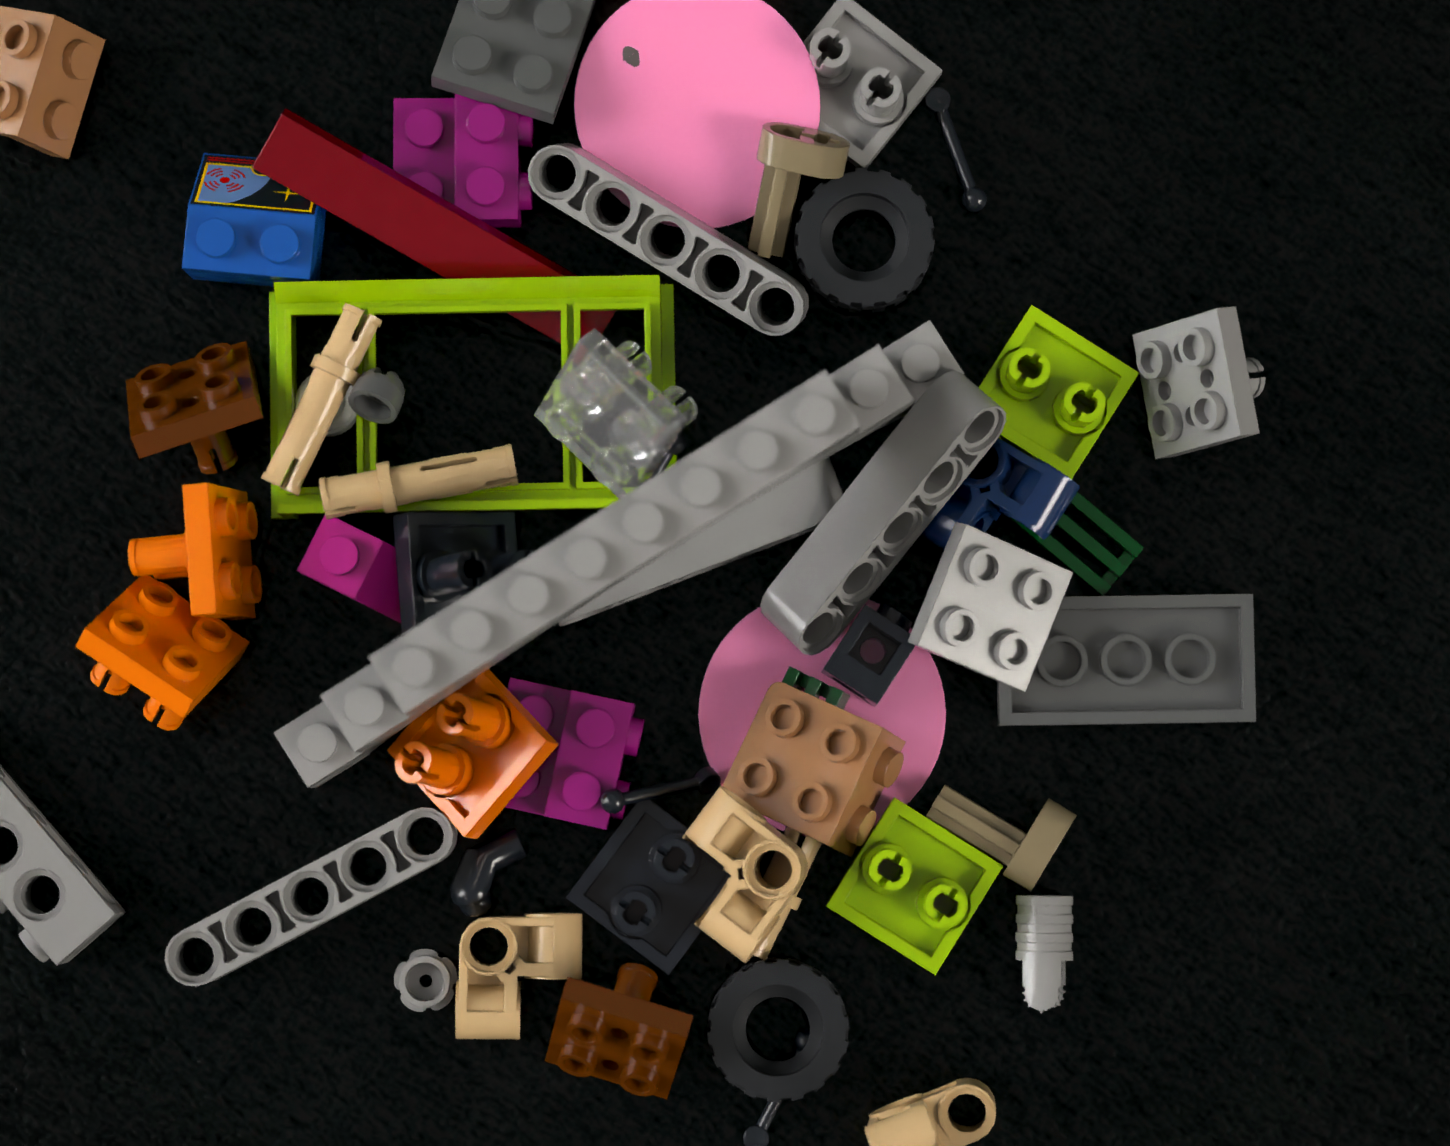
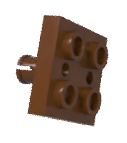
M246 340L233 345L228 343L214 344L201 350L194 358L173 365L166 363L154 364L141 370L135 378L126 380L130 438L139 459L190 442L197 457L200 471L204 474H216L217 468L213 461L216 457L213 449L217 453L223 471L232 467L239 458L227 430L263 418L255 363Z
M622 964L618 970L614 990L568 977L561 996L545 1062L558 1065L564 1072L573 1076H593L619 1084L624 1090L634 1095H654L667 1099L694 1015L650 1002L652 992L656 988L658 976L652 969L642 964Z

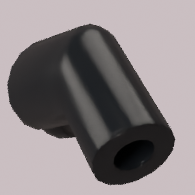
M515 828L477 844L462 854L450 886L452 901L454 904L459 905L464 915L478 917L485 914L493 904L489 889L495 871L527 857L523 843Z

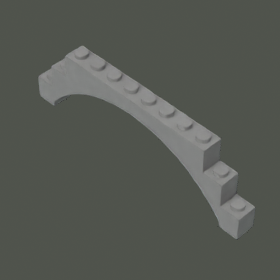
M930 320L883 350L879 344L830 375L826 370H823L370 655L368 658L371 664L320 695L323 700L322 703L275 731L276 738L308 788H318L370 755L382 743L450 694L582 606L768 491L863 437L904 417L938 377L952 371L960 372L963 375L964 372Z

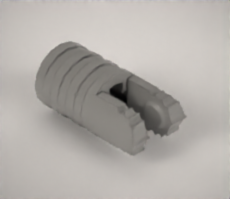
M1016 895L1017 932L1015 933V941L1017 942V950H1015V960L1023 961L1024 1001H1027V1007H1032L1043 1013L1044 1010L1047 1011L1051 1007L1055 1008L1057 1007L1056 1005H1061L1060 1001L1064 1000L1063 993L1066 991L1063 990V985H1066V961H1073V896Z

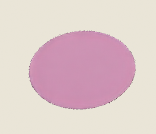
M630 0L612 14L601 26L590 42L582 59L577 75L574 97L578 137L584 150L712 228L732 225L754 216L765 165L757 160V151L763 125L770 122H780L818 130L821 106L817 75L810 60V55L796 31L782 15L762 0ZM630 46L638 50L639 66L633 67L625 60L623 61L624 47ZM616 188L608 189L617 199L630 208V201L623 191ZM670 221L661 222L665 225L679 227L676 223Z
M869 599L865 603L875 611L880 606V604ZM761 607L745 616L722 640L707 667L702 682L698 717L700 736L708 763L720 776V784L723 786L768 688L773 683L782 682L790 666L829 686L844 691L850 695L844 708L845 711L881 726L905 741L901 751L904 755L901 771L890 787H884L874 808L876 812L874 826H876L893 797L904 804H908L919 792L930 776L942 747L946 722L945 695L942 681L932 656L928 651L915 646L879 703L874 707L821 673L860 611L827 649L818 654L805 655L761 613ZM867 640L861 645L860 654L864 661L875 664L883 659L884 648L876 640ZM819 697V699L826 701V698ZM763 815L774 828L781 831L785 830V825Z

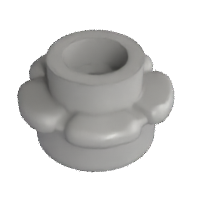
M419 949L410 954L407 962H401L397 966L394 974V985L401 992L400 999L402 1003L409 1009L423 1012L426 1008H431L437 1011L444 1008L454 996L452 987L456 983L458 976L456 968L449 958L439 957L438 953L432 949ZM427 974L431 976L432 984L429 987L421 985L420 978L422 975Z

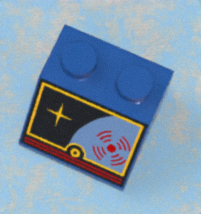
M204 153L188 203L182 269L195 280L273 287L274 282L319 281L326 210L252 168L257 159L256 157Z

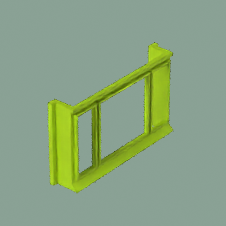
M660 275L274 282L275 292H269L271 459L296 410V316H341L345 303L364 310L363 314H372L375 317L376 315L561 311L563 482L518 483L519 485L495 487L468 494L398 506V512L603 509L642 485L643 481L583 482L580 311L644 310L647 475L662 450V436L669 430H676L674 285L661 284ZM376 332L357 370V373L360 375L376 367ZM356 414L357 473L376 470L377 423L368 421ZM673 455L666 469L677 463V455ZM271 484V518L298 519V514H325L320 487H301V492L297 496L281 489L280 486ZM379 509V510H373V511H372V510H368V511L357 512V513H385V512H384V509Z

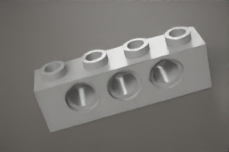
M0 765V828L5 827L11 830L18 842V849L14 858L6 864L0 863V913L3 914L9 909L25 929L19 933L20 939L41 962L44 963L50 958L56 965L68 963L123 916L126 911ZM41 876L50 877L59 888V901L50 912L39 910L31 898L32 886Z

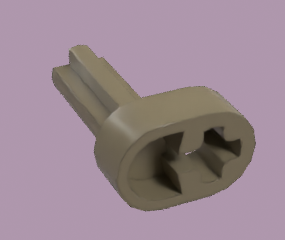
M770 122L763 125L757 151V160L765 165L747 247L748 250L758 252V256L770 258L771 255L784 257L801 174L822 179H839L843 177L850 148L849 141L832 133L794 124Z
M946 784L926 815L931 821L1006 865L1007 868L1003 876L1030 892L1077 816L1048 798L1028 833H1025Z

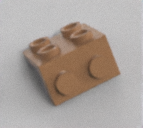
M0 6V135L10 137L47 155L69 159L105 39L54 14Z
M776 682L768 688L723 783V787L739 796L760 814L852 857L856 847L863 845L873 831L876 822L874 808L884 787H890L901 771L904 755L901 751L905 741L881 726L786 683Z

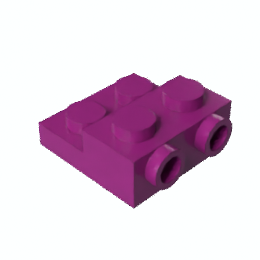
M455 94V98H394L393 170L492 227H521V210L533 209V189L528 181V172H521V147H533V118Z
M510 677L508 690L559 745L505 807L605 830L609 829L611 817L623 820L626 805L622 811L616 814L608 813L601 807L600 797L604 791L610 788L618 789L621 792L630 790L631 782L619 779L624 756L637 757L645 719L633 717L635 704Z

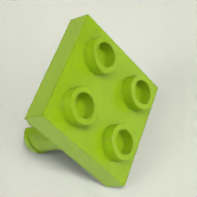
M1031 305L979 388L1001 406L1006 413V423L999 436L1000 439L1030 457L1034 456L1072 479L1139 372Z
M893 797L871 835L827 902L826 907L936 975L1003 865Z

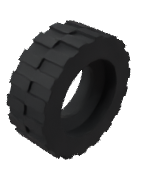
M855 168L854 172L845 173L839 179H831L825 184L821 182L813 190L811 197L808 201L805 200L802 205L798 221L796 222L794 254H796L797 267L801 276L806 278L809 283L808 287L816 296L819 293L827 299V304L835 308L841 306L849 309L848 312L860 314L861 310H872V313L884 311L886 306L893 303L896 306L904 301L912 290H916L928 270L934 252L935 240H933L934 224L932 216L929 217L927 214V204L921 195L917 196L911 190V184L903 178L900 181L892 177L891 172L880 169L879 172L867 171V168ZM859 210H869L880 214L890 223L895 234V249L889 261L882 267L869 272H859L846 267L837 258L832 244L833 232L839 221L849 213Z
M772 957L754 963L751 962L741 967L740 970L730 975L723 983L713 999L708 1016V1045L717 1068L721 1070L725 1079L733 1087L735 1085L750 1097L767 1099V1102H780V1100L787 1099L794 1101L804 1098V1095L812 1091L816 1092L825 1085V1082L831 1075H835L841 1066L840 1062L843 1055L846 1054L849 1021L844 1003L838 991L820 971L799 960ZM772 997H783L796 1002L805 1011L810 1024L809 1038L803 1050L795 1057L785 1061H771L761 1057L752 1049L746 1036V1022L749 1014L757 1004Z

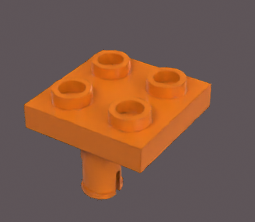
M211 483L182 485L185 518L184 534L131 539L128 546V560L132 574L134 576L153 575L155 579L159 580L189 577L192 616L225 620L256 618L255 603L261 601L262 580L258 567L252 565L251 540L256 538L258 531L257 513L254 504L248 501L247 492Z
M148 575L137 578L84 628L76 648L98 661L90 673V679L93 684L99 687L109 673L111 677L104 689V692L108 694L122 695L127 692L131 684L150 696V699L147 700L143 708V715L146 719L152 722L160 709H165L157 727L170 731L179 728L183 719L240 661L250 642L231 630L220 619L192 616L189 601L178 595L169 585L159 582Z
M488 668L412 721L387 751L395 759L396 772L403 781L417 784L464 837L478 839L559 744Z

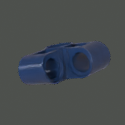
M998 438L920 536L945 550L955 522L967 524L986 532L993 520L997 521L999 516L1004 514L1008 518L1011 517L1045 540L1073 500L1080 486L1048 463L1034 456L1030 457ZM989 457H999L998 466L991 476L985 479H975L977 467L983 460Z

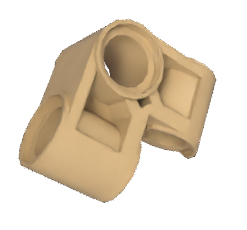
M720 786L682 836L684 840H688L709 854L723 866V870L731 875L715 900L694 925L742 962L746 963L771 933L780 919L779 915L803 885L807 877L808 862L805 853L797 844L770 825L763 815L725 787ZM770 850L785 854L792 866V875L789 881L782 887L768 884L760 873L762 857Z
M525 913V916H485L471 922L462 934L459 945V981H456L455 1038L520 1039L521 981H518V976H524L526 979L557 980L567 979L568 977L581 979L583 914ZM481 928H496L507 939V953L496 963H483L476 959L471 951V938Z
M972 1078L957 1079L923 1094H914L875 1110L869 1114L868 1125L864 1127L870 1146H966L986 1136L993 1127L996 1117L995 1098L989 1087L981 1081ZM962 1094L977 1096L985 1105V1116L976 1125H959L952 1119L948 1109L954 1098Z

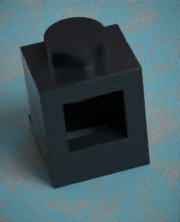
M881 603L876 611L865 604L821 673L875 707L915 647V645L907 642L910 636L909 630L914 623L884 603ZM876 640L882 644L884 657L880 662L871 664L863 660L860 648L865 641Z

